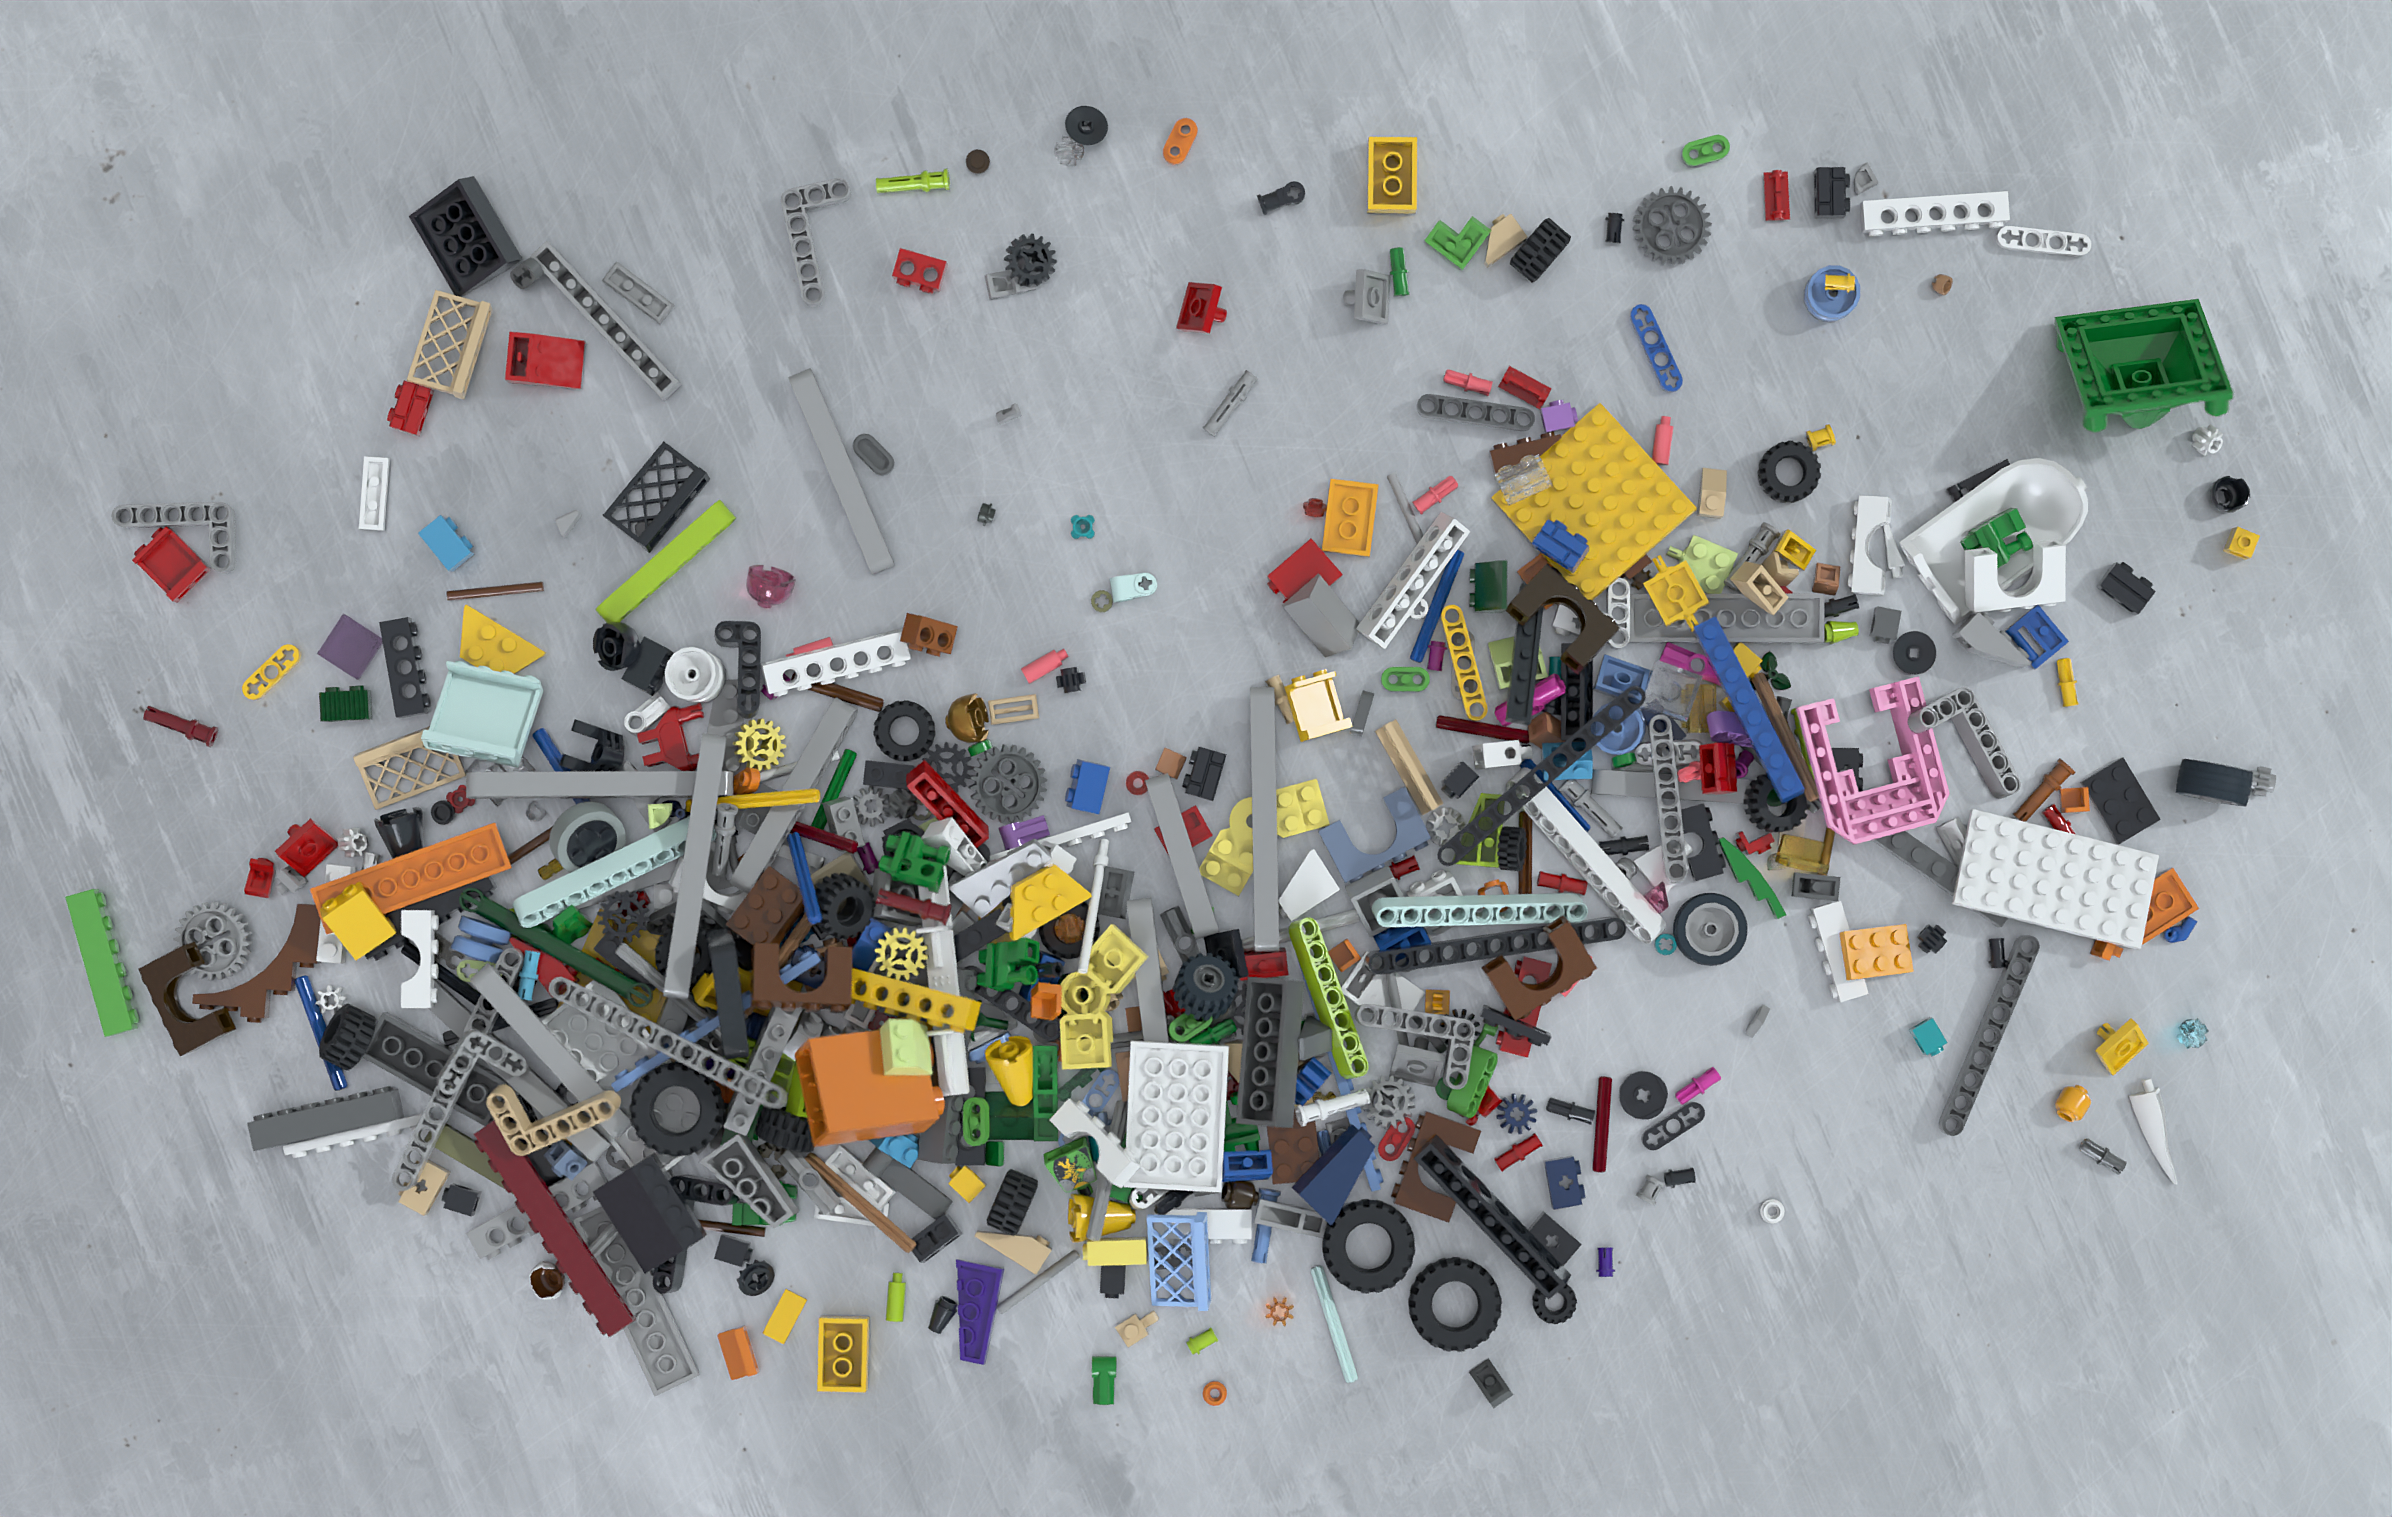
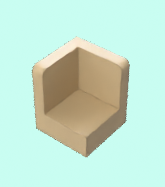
M1772 552L1761 564L1779 586H1788L1799 575L1798 569L1788 568L1787 560H1780L1778 552Z

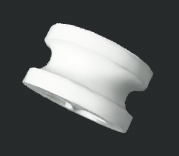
M1423 598L1420 600V605L1424 607V612L1420 611V615H1415L1413 610L1409 615L1411 618L1421 619L1427 614L1428 604Z

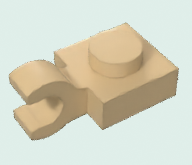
M1155 1311L1150 1312L1141 1319L1135 1313L1115 1326V1328L1129 1348L1149 1335L1146 1327L1157 1322L1159 1317Z

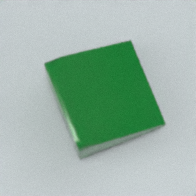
M1003 1141L986 1142V1165L998 1167L1004 1165Z

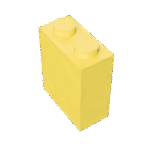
M1146 1237L1101 1238L1099 1241L1087 1240V1244H1083V1260H1088V1266L1147 1264Z

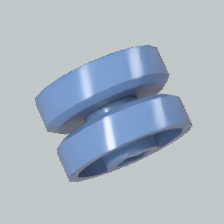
M1829 265L1819 269L1808 280L1804 289V302L1808 311L1815 318L1825 322H1835L1845 318L1857 306L1860 299V284L1856 276L1854 291L1849 290V293H1847V290H1831V292H1836L1837 294L1835 297L1829 295V290H1825L1826 274L1848 276V273H1850V276H1855L1849 269L1840 265Z
M1610 703L1601 706V707L1598 709V711L1594 714L1593 717H1595L1599 712H1601V711H1602L1606 706H1608ZM1613 706L1609 710V716L1614 720H1619L1623 715L1622 709L1618 706ZM1637 709L1620 723L1622 731L1615 732V729H1613L1596 745L1602 751L1610 754H1625L1635 749L1643 741L1646 733V720L1640 709ZM1600 722L1591 724V733L1593 735L1600 736L1603 734V724Z
M461 916L458 928L462 932L470 934L471 937L454 936L451 948L473 959L496 964L504 950L494 946L493 942L507 945L512 934L499 926L471 917Z

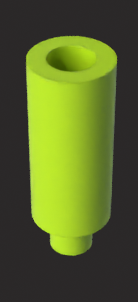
M893 1272L892 1281H888L886 1321L903 1322L906 1282H902L903 1273Z

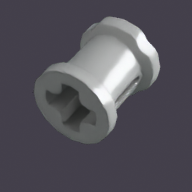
M1647 1174V1180L1636 1196L1655 1206V1199L1661 1188H1664L1666 1184Z

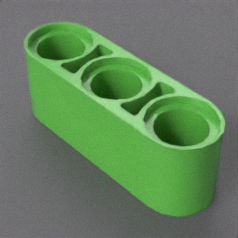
M1475 1045L1473 1046L1467 1083L1461 1089H1452L1447 1101V1109L1468 1118H1472L1476 1114L1498 1062V1055ZM1458 1074L1457 1079H1456L1454 1085H1457V1084L1460 1083V1081H1461V1075H1460V1074Z

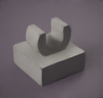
M290 865L283 868L276 875L281 881L276 886L281 895L289 890L294 893L303 888L308 882L304 876Z

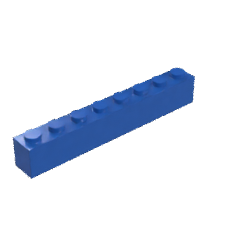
M1716 616L1695 626L1694 634L1781 803L1783 804L1803 794L1805 788Z

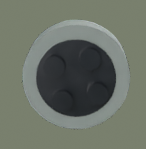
M583 802L570 807L559 816L552 827L549 843L554 857L565 870L571 873L624 848L626 834L621 821L607 806L598 802Z

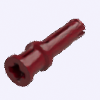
M150 705L147 707L148 710H145L143 720L180 732L188 740L192 741L195 739L201 741L211 748L217 738L218 727H208L200 724L199 720L196 719L189 721Z
M882 888L878 892L879 895L888 898L885 899L877 896V904L916 913L923 920L933 919L942 922L944 926L948 923L952 909L951 904L947 906L932 902L930 898L922 901Z

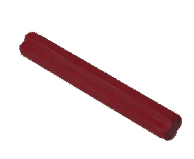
M1439 715L1436 720V727L1439 729L1508 741L1519 740V743L1525 744L1530 742L1528 730Z
M797 821L790 831L792 834L797 832L801 837L852 854L857 851V841Z
M1606 1076L1599 1077L1593 1154V1171L1600 1173L1606 1171L1612 1078Z

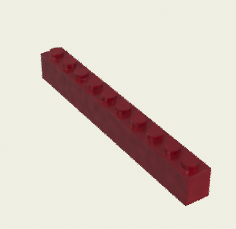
M495 1120L474 1134L476 1137L475 1145L481 1153L486 1152L490 1158L488 1161L489 1166L495 1173H500L504 1179L501 1181L503 1187L508 1193L512 1192L517 1199L515 1201L517 1208L522 1214L526 1212L530 1218L529 1226L535 1234L540 1233L544 1239L542 1242L543 1247L549 1254H554L558 1260L555 1262L557 1268L562 1274L566 1273L571 1280L569 1282L571 1289L576 1295L580 1293L585 1301L582 1303L583 1307L589 1315L594 1314L598 1320L596 1326L602 1335L607 1334L608 1337H612L634 1322L636 1318L528 1156H519L511 1151Z

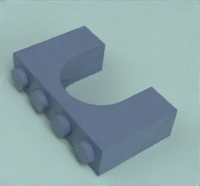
M1405 787L1382 798L1396 825L1395 839L1386 851L1375 855L1359 851L1352 844L1340 820L1318 831L1344 883L1348 881L1353 883L1363 878V873L1369 870L1373 873L1385 867L1384 863L1390 859H1393L1395 863L1407 857L1406 851L1412 848L1418 851L1429 845L1427 840L1431 839V836Z

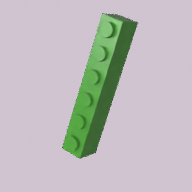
M90 889L66 896V902L104 1037L137 1029L139 1017L136 1009H132L130 1000L133 999L129 985L126 986L124 976H126L125 967L118 960L119 946L117 940L113 939L110 930L113 929L110 916L105 914L104 906H106L104 894L99 892V889Z

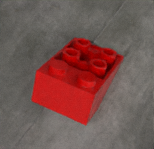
M509 331L505 380L509 383L581 389L585 341Z

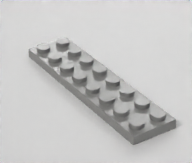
M1630 594L1629 643H1699L1694 631L1691 632L1685 619L1678 620L1666 627L1649 594ZM1705 594L1709 604L1698 609L1694 614L1699 624L1716 616L1729 643H1824V594H1786L1789 598L1774 615L1766 612L1743 594Z
M602 1206L573 1220L578 1233L588 1247L612 1223ZM619 1234L596 1260L636 1318L634 1322L624 1328V1332L654 1396H657L699 1376V1372L663 1295L658 1293L653 1287L652 1271L646 1274L643 1272Z

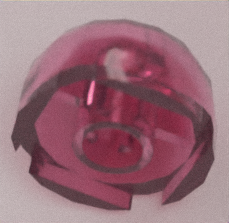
M752 565L748 570L746 588L748 594L758 602L757 604L763 608H771L772 605H780L786 602L794 589L796 579L793 580L794 576L776 567L771 566V571L763 570L764 565Z

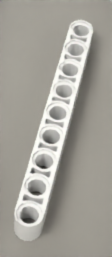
M1525 767L1520 769L1507 781V791L1531 770ZM1534 774L1535 780H1536L1538 783H1543V782L1537 777V775ZM1525 785L1518 786L1516 788L1517 797L1520 799L1528 798L1530 794L1529 788ZM1547 787L1522 807L1614 913L1625 922L1626 926L1638 940L1644 944H1651L1666 929V923L1659 913Z

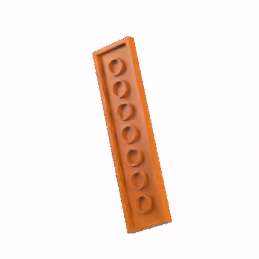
M496 822L313 887L310 891L325 933L328 935L333 933V931L322 919L320 908L325 901L330 898H336L351 884L355 885L361 882L365 892L383 914L506 871L511 869L512 866Z

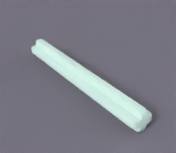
M1323 1266L1311 1268V1274L1345 1381L1347 1383L1358 1380V1376Z

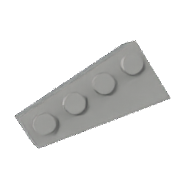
M739 1133L699 1161L704 1167L711 1170L715 1174L714 1176L721 1182L729 1186L739 1198L747 1202L751 1206L750 1208L773 1228H776L799 1212L747 1135Z

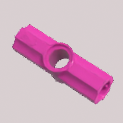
M1670 642L1666 643L1659 660L1660 662L1682 670L1693 677L1701 678L1722 687L1706 656L1696 654ZM1693 659H1699L1703 663V669L1700 672H1696L1691 668V661Z
M1554 673L1535 684L1532 715L1541 712L1545 704L1565 693V684L1557 674ZM1507 701L1495 707L1494 712L1497 720L1505 727L1512 724L1511 722H1505Z

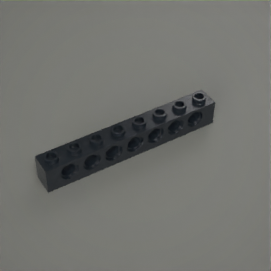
M1437 1134L1419 1149L1414 1157L1415 1161L1548 1299L1552 1298L1567 1284L1571 1274Z

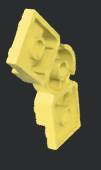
M1317 779L1276 789L1278 836L1285 838L1330 825ZM1252 797L1239 801L1233 807L1229 818L1230 828L1220 830L1199 868L1202 876L1237 896L1240 895L1253 872V828H1250L1246 823L1247 817L1252 814Z
M1111 924L1092 946L1088 972L1085 974L1078 971L1066 976L1061 983V1007L1067 1012L1060 1020L1062 1069L1112 1067L1110 1042H1113L1112 1017L1105 1010L1109 1005L1111 993H1121L1134 978L1135 972L1148 958L1114 924ZM1084 988L1089 993L1086 1001H1083L1080 995Z

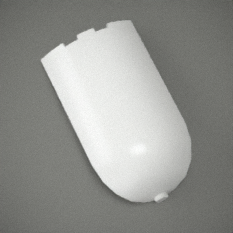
M2040 458L2019 460L1999 470L1899 543L1908 561L1919 571L1917 575L1928 590L1932 587V592L1938 600L1937 604L1954 625H1957L1973 613V611L1965 606V550L1960 543L1962 539L1970 535L1968 531L2009 508H2017L2026 528L2003 538L2005 544L2016 541V535L2025 531L2031 538L2032 543L2057 539L2066 545L2081 528L2088 513V498L2085 492L2087 486L2079 476L2075 478L2067 469L2055 461ZM2033 548L2026 552L2020 549L2010 556L2008 563L1997 569V581L2002 591L2033 570Z

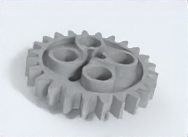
M206 902L202 903L201 907L199 905L193 906V912L186 911L185 915L188 919H179L183 927L175 928V931L180 933V936L173 938V940L180 942V945L175 947L174 950L192 942H195L198 947L211 941L213 937L221 936L228 930L231 931L229 936L219 939L213 945L199 950L205 964L190 971L191 975L199 971V979H203L207 975L208 981L214 980L215 977L221 980L224 979L225 975L227 977L233 976L232 970L240 971L241 968L238 963H247L243 955L251 954L246 949V946L253 944V942L246 940V937L251 935L252 932L244 930L248 926V922H240L243 917L242 914L234 916L236 908H230L227 911L226 903L221 904L219 907L218 902H212L211 905ZM216 919H218L221 922L222 926L220 931H218L214 926V922ZM195 930H198L201 934L199 942L194 938ZM227 940L232 944L231 952H228L225 948ZM206 951L211 954L212 960L210 963L206 962L204 958Z

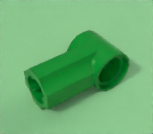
M1092 1356V1378H1094L1093 1404H1114L1116 1356Z

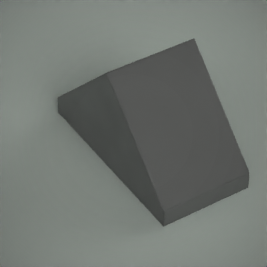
M1313 1016L1306 1017L1299 1037V1060H1306L1332 1051V1029Z

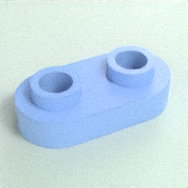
M1009 1031L969 1050V1061H975L976 1064L985 1061V1050L997 1040H1001V1043L1009 1041L1008 1037L1011 1036Z

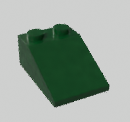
M1507 560L1475 563L1474 569L1469 571V583H1474V593H1469V607H1474L1473 613H1503L1507 609Z

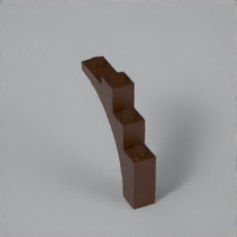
M297 904L294 923L288 939L277 957L264 971L248 982L230 990L217 993L193 994L192 1004H199V1009L214 1010V1005L224 1006L228 1011H238V1007H241L240 1017H247V1022L262 1023V1018H269L271 990H273L274 995H288V991H295L296 984L294 981L296 979L297 962H300L299 967L314 968V963H321L316 961L321 922L316 905Z

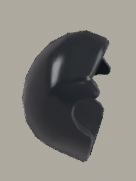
M2222 477L2215 481L2210 489L2211 502L2222 512H2235L2247 505L2250 499V488L2242 478Z

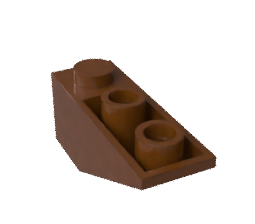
M1553 431L1541 434V439L1531 441V437L1516 440L1517 444L1508 446L1507 443L1494 445V450L1489 451V457L1495 481L1521 474L1562 438L1561 434L1555 435Z

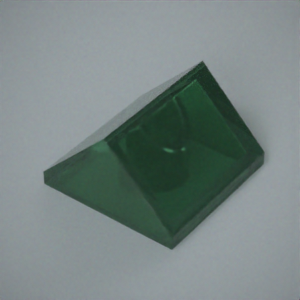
M986 1091L985 1100L989 1105L988 1140H1034L1033 1098L1027 1105L1016 1106L1010 1103L1004 1091Z

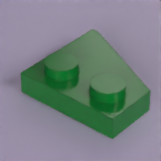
M570 905L553 919L552 926L554 929L552 934L572 944L576 939L585 936L593 923L575 906Z

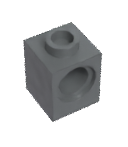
M1875 607L1869 636L1875 637V642L1889 644L1890 640H1896L1902 611Z

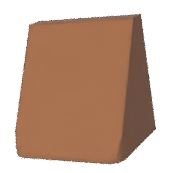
M1816 563L1812 592L1835 596L1839 587L1841 567Z
M1164 748L1155 770L1163 774L1168 773L1170 777L1178 779L1187 757Z
M1140 1006L1125 1008L1128 1032L1141 1031Z

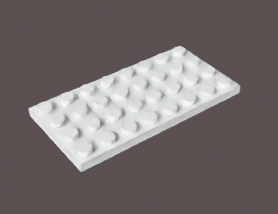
M1972 809L1969 815L1952 904L2139 950L2142 947L2159 855Z
M593 980L585 986V988L630 1010L616 992ZM583 994L580 997L581 1006L588 1002L587 994ZM566 1003L542 1021L604 1091L610 1090L615 1092L611 1085L617 1081L614 1076L625 1069L631 1072L637 1068L635 1063L645 1056L651 1059L657 1055L656 1049ZM607 1004L601 1008L602 1017L606 1016L609 1012ZM629 1015L622 1018L621 1023L623 1027L629 1025ZM644 1028L642 1034L644 1038H647L650 1034ZM669 1059L661 1065H666L673 1062ZM644 1076L616 1092L621 1099L620 1108L630 1119L631 1112H629V1106L632 1100L631 1096ZM679 1086L670 1087L662 1091L657 1097L654 1105V1114L656 1120L664 1129L671 1132H684L692 1128L697 1122L700 1115V1104L695 1094L689 1089ZM600 1123L596 1124L630 1168L654 1152L656 1153L652 1148L649 1149L645 1146V1143L637 1137L634 1126H631L619 1138L614 1140ZM656 1153L666 1171L685 1157L684 1155L670 1157V1155Z

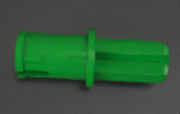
M1402 247L1390 249L1392 267L1390 275L1393 276L1394 296L1409 295L1407 281L1409 270H1406L1404 249Z
M1227 1019L1212 1028L1207 1027V1030L1190 1038L1189 1043L1218 1044V1040L1237 1030L1236 1025L1232 1019Z

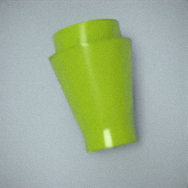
M1827 621L1824 624V643L1832 645L1859 634L1857 622Z

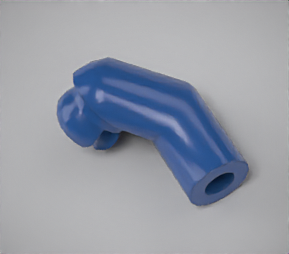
M2187 916L2182 925L2165 930V940L2170 943L2185 941L2198 921Z

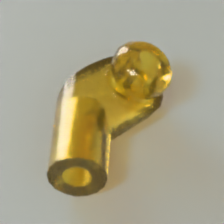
M1331 1091L1327 1095H1324L1322 1092H1315L1312 1096L1313 1101L1317 1099L1325 1101L1336 1098V1095Z

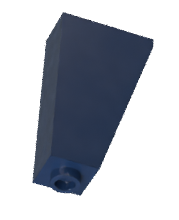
M1353 1124L1291 1187L1330 1225L1337 1218L1375 1148V1145L1370 1141L1372 1136L1363 1127L1358 1130Z

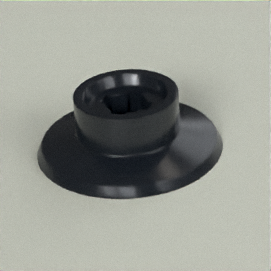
M1079 106L1071 110L1067 115L1065 128L1068 135L1075 142L1082 145H1094L1102 141L1106 136L1108 123L1104 114L1098 109L1091 106ZM1082 126H1088L1089 130H1083Z
M1910 631L1901 635L1895 642L1893 658L1896 665L1902 671L1914 675L1921 674L1929 670L1934 664L1936 647L1933 640L1925 633ZM1910 648L1918 649L1917 658L1909 656Z

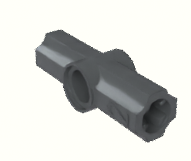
M1176 906L1161 913L1160 917L1182 963L1184 961L1187 962L1191 956L1196 958V955L1201 953L1180 907ZM1185 936L1189 937L1191 940L1190 947L1180 949L1179 940Z

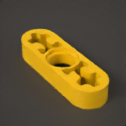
M290 644L281 646L243 683L242 692L244 696L252 700L261 699L299 663L301 659L300 650ZM293 650L292 656L294 660H286L283 663L286 668L283 670L282 666L274 660L278 658L279 661H282L286 656L284 651ZM270 665H274L278 669V675L274 679H268L265 675V670ZM260 674L261 678L269 684L265 686V684L262 683L257 688L259 691L258 694H250L249 691L251 690V688L249 687V685L258 684L261 680L258 679L257 676Z

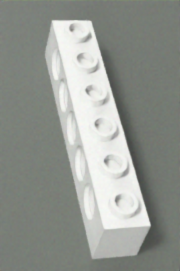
M2008 191L1862 201L1860 204L1862 233H1868L1869 236H1881L1884 231H1892L1893 235L1907 234V230L1917 229V233L1931 232V228H1941L1942 232L1954 231L1955 227L1965 226V230L1979 229V225H1989V228L2004 227V223L2010 220ZM1978 206L1987 207L1989 211L1988 217H1981L1978 214ZM1955 207H1960L1964 210L1965 216L1963 219H1958L1954 216L1953 210ZM1930 209H1937L1940 212V220L1931 219L1929 216ZM1911 210L1915 212L1917 216L1915 222H1910L1905 218L1906 211ZM1881 213H1890L1893 218L1892 223H1884L1881 219Z
M1440 512L1356 629L1373 643L1385 649L1470 531L1453 517Z
M902 629L760 663L767 692L769 694L773 693L774 696H781L787 694L788 689L797 687L798 691L811 688L812 683L821 681V685L835 682L836 677L844 676L845 679L859 676L858 672L868 670V673L881 671L882 666L891 664L892 667L905 665V660L911 658L907 643L900 641ZM881 646L889 647V654L885 658L877 656V650ZM860 651L865 652V661L861 664L854 663V655ZM835 657L842 659V666L837 670L830 668V662ZM811 663H816L819 666L818 673L812 676L808 675L806 672L807 666ZM793 669L795 671V678L792 681L783 680L785 670Z

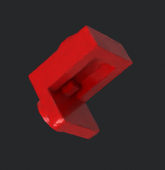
M1739 831L1736 833L1738 838L1735 839L1741 852L1745 851L1747 855L1755 851L1761 854L1771 849L1770 844L1775 842L1771 833H1767L1748 843L1743 831Z
M250 858V871L244 892L246 895L269 898L276 875L275 865L266 858Z

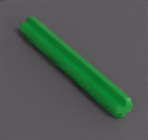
M850 749L844 750L811 824L812 827L824 830L827 819L822 803L839 797L856 759V752Z

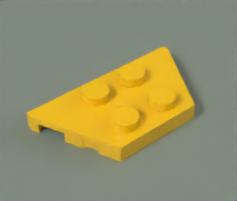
M466 604L464 606L460 658L475 667L486 666L493 671L501 672L505 670L515 674L545 656L546 652L469 605Z
M1052 863L1011 886L1012 905L1010 907V917L1013 918L1012 932L1009 934L1010 939L1015 941L1091 898V893Z

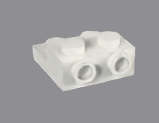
M1439 870L1433 873L1431 880L1425 883L1422 881L1416 882L1410 886V891L1406 892L1408 897L1463 896L1449 870L1446 872ZM1437 908L1431 909L1428 914L1435 913ZM1461 908L1454 909L1452 913L1459 912ZM1424 926L1430 939L1454 927Z

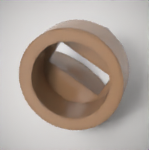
M1939 274L1934 277L1937 280L1935 283L1932 282V287L1937 293L1946 295L1952 287L1953 279L1947 275Z

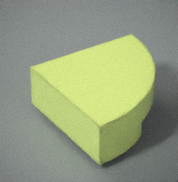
M673 803L648 805L649 829L657 828L669 819Z

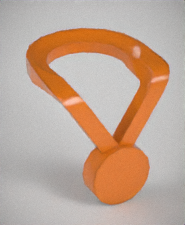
M1499 879L1484 883L1485 887L1478 889L1477 892L1478 895H1485L1486 890L1500 886L1503 894L1509 895L1507 884L1500 882ZM1508 907L1501 908L1499 912L1506 911Z

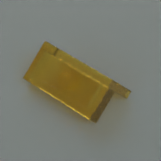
M1782 834L1775 862L1786 867L1828 875L1830 865L1820 861L1824 842Z

